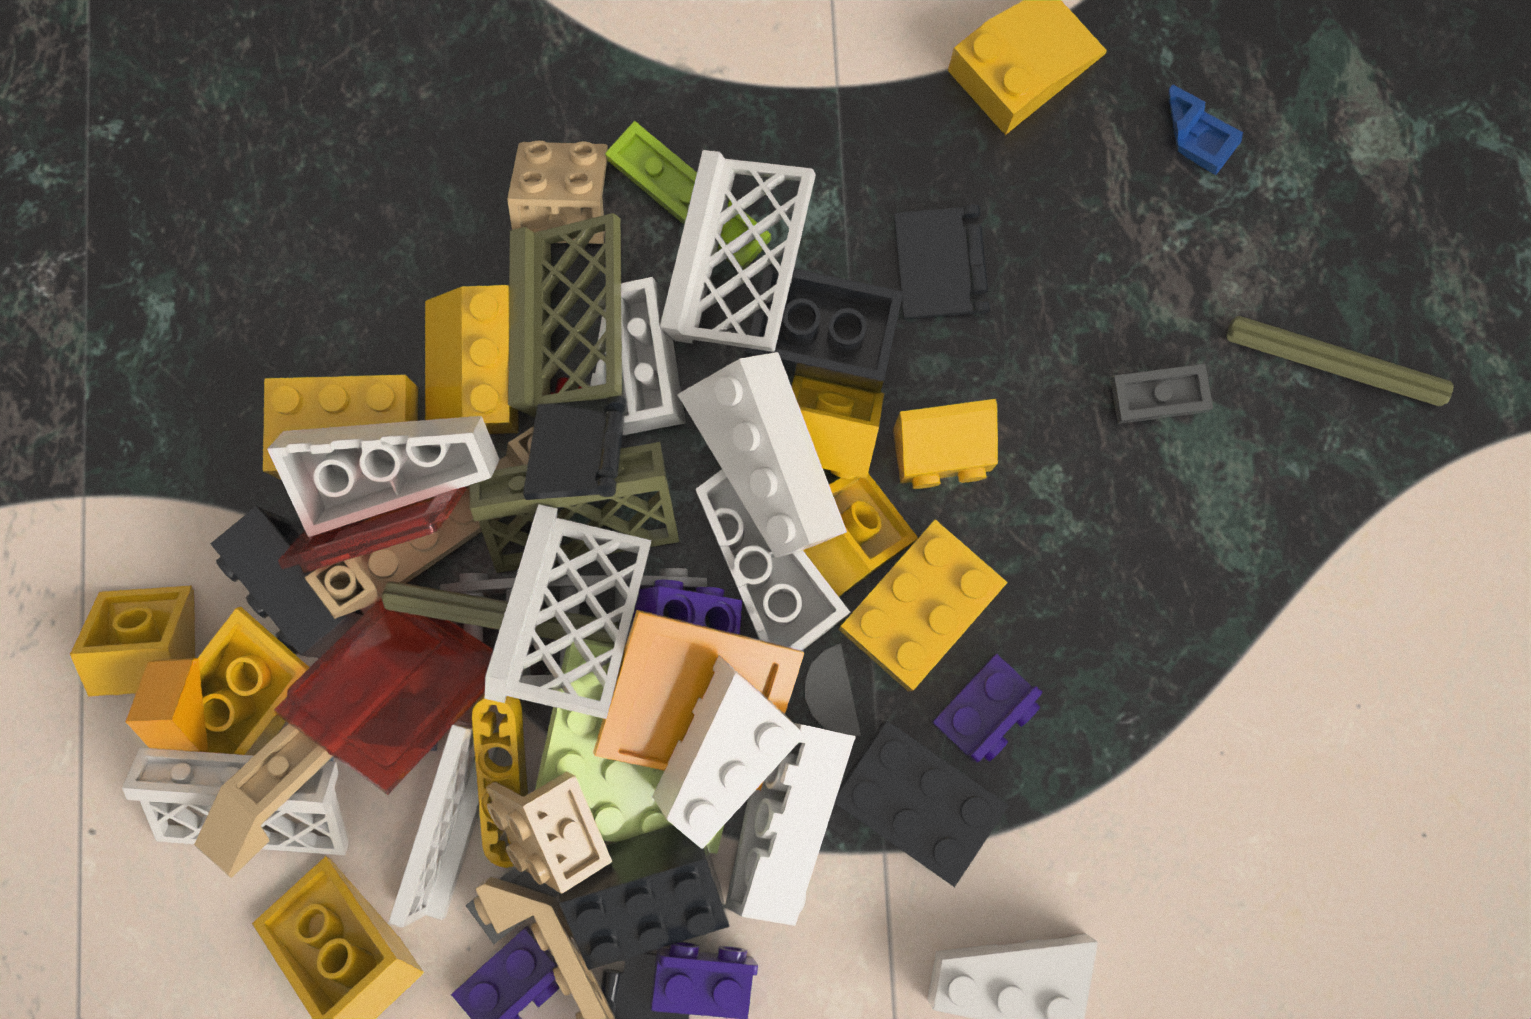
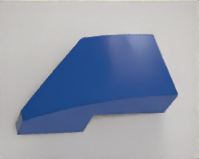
M1172 85L1169 89L1168 98L1178 152L1212 174L1217 175L1241 143L1243 132L1204 112L1205 101Z

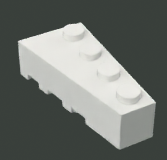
M778 352L740 358L677 394L776 558L816 546L847 532Z
M482 416L283 431L267 448L308 537L492 477L499 462L498 454Z
M720 470L696 488L699 501L759 640L803 651L849 615L850 611L803 550L779 558L774 556L723 470Z
M797 723L794 724L805 734L804 737L764 780L761 791L755 790L748 798L725 908L741 917L793 926L796 925L799 913L802 911L806 901L807 887L855 736Z

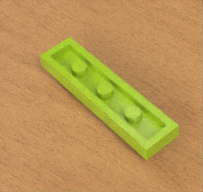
M634 121L605 153L607 161L685 225L697 172ZM730 200L728 202L727 208L732 205ZM737 214L723 224L721 237L726 245L749 230L740 214ZM746 214L753 226L756 225L757 222ZM766 230L760 234L767 245L771 241V233ZM755 238L733 255L744 270L763 249ZM718 244L717 252L722 249L720 244Z

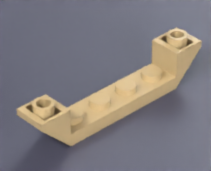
M534 426L508 443L506 456L499 460L495 470L528 464ZM470 485L453 490L356 556L352 557L349 551L345 550L305 577L306 582L333 618L341 617L381 601L388 582H409L482 532L479 521L474 522L470 510ZM503 517L493 518V519L496 520V521H498V520H500V519L503 518Z
M415 637L371 646L220 787L194 843L196 848L226 875L232 878L270 841L261 825L401 690L416 700L449 668L448 663Z
M494 877L481 881L475 888L478 896L474 898V904L485 925L492 923L497 934L534 916L536 922L531 924L535 939L543 951L551 950L558 964V967L553 969L558 986L565 996L572 993L580 1009L579 1012L575 1013L576 1019H616L592 970H588L556 897Z

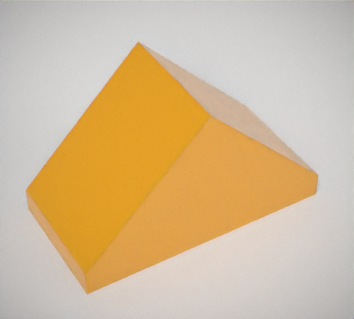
M198 658L152 660L147 663L125 722L149 748L208 752Z

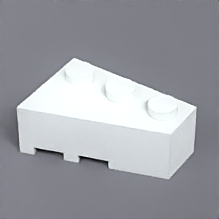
M653 277L621 283L622 395L620 396L626 399V410L622 413L624 415L623 435L686 423L683 403L677 395L681 392L673 339L660 328L666 303V293ZM603 316L598 340L606 331V319ZM601 359L597 362L596 372L592 373L591 386L606 384V364Z
M720 655L713 667L715 673L703 699L698 698L692 711L695 716L683 741H678L652 796L665 818L702 849L805 735L780 709Z
M1078 934L1057 939L1027 940L1023 943L993 944L936 951L927 1000L935 1011L972 1019H1084L1098 941L1087 934Z

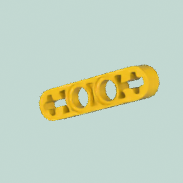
M484 692L472 711L482 847L485 856L491 863L499 867L508 868L514 867L507 854L505 841L499 840L504 830H500L489 814L487 804L492 802L486 787L497 782L523 797L528 795L522 707L518 698L507 696L505 703L484 699ZM491 705H497L498 712L506 714L499 725V732L495 733L493 732L497 727V717L495 712L488 711ZM494 747L505 749L512 757V764L509 766L495 764L489 757V749Z

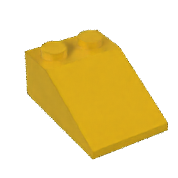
M1023 0L987 20L957 44L952 52L948 72L1006 135L1104 56L1107 50L1061 0Z
M241 606L232 612L198 657L208 752L256 755L280 732L313 673V670Z
M327 856L318 862L252 923L312 1019H376L424 974V971L401 938Z

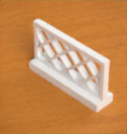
M702 151L660 328L674 341L692 343L693 340L775 352L816 174L812 168L725 159L720 152ZM735 174L754 176L759 186L737 201L731 193ZM761 177H767L769 179L763 182ZM785 180L800 181L797 196L780 206L770 191ZM764 195H767L776 210L753 226L743 210ZM730 200L732 205L727 208L728 202ZM793 212L792 219L790 221L787 215ZM737 214H740L749 230L726 245L721 237L723 224ZM783 219L789 227L787 240L770 251L760 234ZM756 238L766 255L743 270L733 254ZM718 244H720L722 249L717 252ZM781 256H783L782 262H781V266H780V264L778 263L777 259H779ZM729 258L739 274L716 289L710 280L712 269ZM772 263L779 273L777 284L760 295L750 281V278ZM745 283L755 297V300L735 314H732L723 297ZM709 288L712 293L706 296L707 290ZM770 301H772L771 309L766 305ZM718 302L728 319L712 330L699 328L702 312ZM762 308L768 317L764 337L746 335L739 323ZM734 327V328L736 329V331L738 332V334H737V333L727 332V331H729L730 329H732V328Z
M538 504L487 669L484 699L505 703L506 697L510 696L607 719L652 540L557 518V508ZM567 536L583 540L590 551L569 561L560 548L562 537ZM617 549L638 553L636 563L620 572H617L606 555ZM557 559L560 566L554 568V564ZM597 560L608 575V578L588 587L576 570ZM568 575L579 592L557 602L549 591L548 585ZM632 577L630 587H628L624 581ZM615 586L626 602L624 606L606 614L594 596ZM545 601L548 605V608L541 611L543 602ZM586 601L597 617V620L576 630L564 612ZM556 617L567 635L545 646L535 632L536 626ZM621 619L619 630H617L613 623ZM604 628L615 645L613 649L595 658L583 641V638ZM574 642L575 647L586 663L564 674L552 655ZM532 643L536 651L528 655ZM541 660L544 661L555 678L541 687L520 682L523 670ZM610 662L608 672L606 674L602 666ZM593 672L603 686L600 701L578 696L570 683Z
M455 720L454 725L451 726L388 922L389 924L403 928L425 915L440 920L446 918L479 813L473 727L471 723ZM499 747L491 748L488 751L489 757L494 763Z
M140 747L122 789L127 800L140 801L157 842L194 844L220 787L253 756ZM327 761L261 825V827L267 825L280 832H269L263 828L270 841L262 849L346 855L349 842L334 788L339 774L336 762ZM190 806L205 814V816L201 817L186 809V807ZM287 813L302 822L296 824L282 815ZM171 818L184 826L168 825L167 820ZM316 829L327 836H318L310 831Z

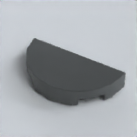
M839 643L825 649L811 663L804 680L805 701L812 717L826 730L852 736H861L842 645Z

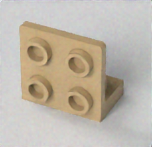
M545 141L519 143L507 198L512 230L527 227L535 233L603 216L602 194L607 166L605 153L608 151V146L606 144H592L590 142L547 143ZM605 231L595 233L588 243L604 244Z
M565 772L525 797L497 782L486 787L492 802L487 804L489 814L500 830L505 829L511 842L506 847L511 862L519 872L525 870L530 873L539 885L545 883L562 894L612 862L575 775Z

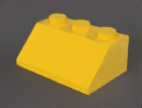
M462 286L426 300L425 420L482 416L489 434L518 433V410L508 405L509 286Z

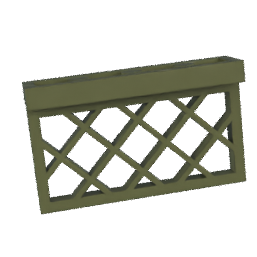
M611 213L535 233L527 227L510 230L508 405L535 418L538 404L597 400L622 395L620 218ZM605 231V243L593 257L584 248L595 233ZM566 241L570 244L569 248L555 266L552 265L551 244ZM579 254H581L590 263L576 282L573 283L564 274ZM602 271L606 275V286L594 301L584 291L598 272ZM561 280L570 290L554 309L551 307V292ZM581 297L590 307L574 327L564 317ZM602 315L606 319V331L594 345L584 335L598 316ZM562 324L570 334L554 353L551 350V335L558 325ZM579 341H581L591 351L574 371L564 361ZM601 359L606 364V384L591 386L584 379ZM561 368L570 378L559 393L550 394L551 378Z
M660 442L621 449L618 476L614 479L617 482L616 493L611 497L588 495L526 500L523 491L528 464L497 469L491 478L470 485V510L474 522L479 521L496 573L519 569L524 551L503 555L502 549L509 541L524 547L526 546L529 534L520 531V529L527 521L533 522L538 504L553 508L564 507L557 515V518L569 520L576 512L592 519L587 524L589 526L601 528L605 525L619 531L618 533L652 540L650 547L679 542ZM658 491L648 502L634 496L635 494ZM611 499L602 509L587 504L588 502ZM622 505L638 511L629 522L613 515ZM517 515L509 525L493 519ZM649 517L665 523L667 528L648 531L640 526ZM571 538L573 540L569 544L560 546L569 561L590 551L583 540ZM617 549L609 554L624 552L625 550Z

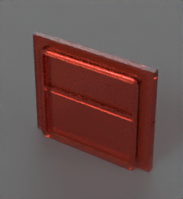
M468 486L308 537L304 530L280 557L278 562L281 569L299 564L302 572H308L430 535L439 530Z
M381 598L289 687L287 697L274 711L276 715L325 749L329 755H333L386 795H389L448 732L451 726L485 692V677L493 649L449 620L387 610L384 608Z

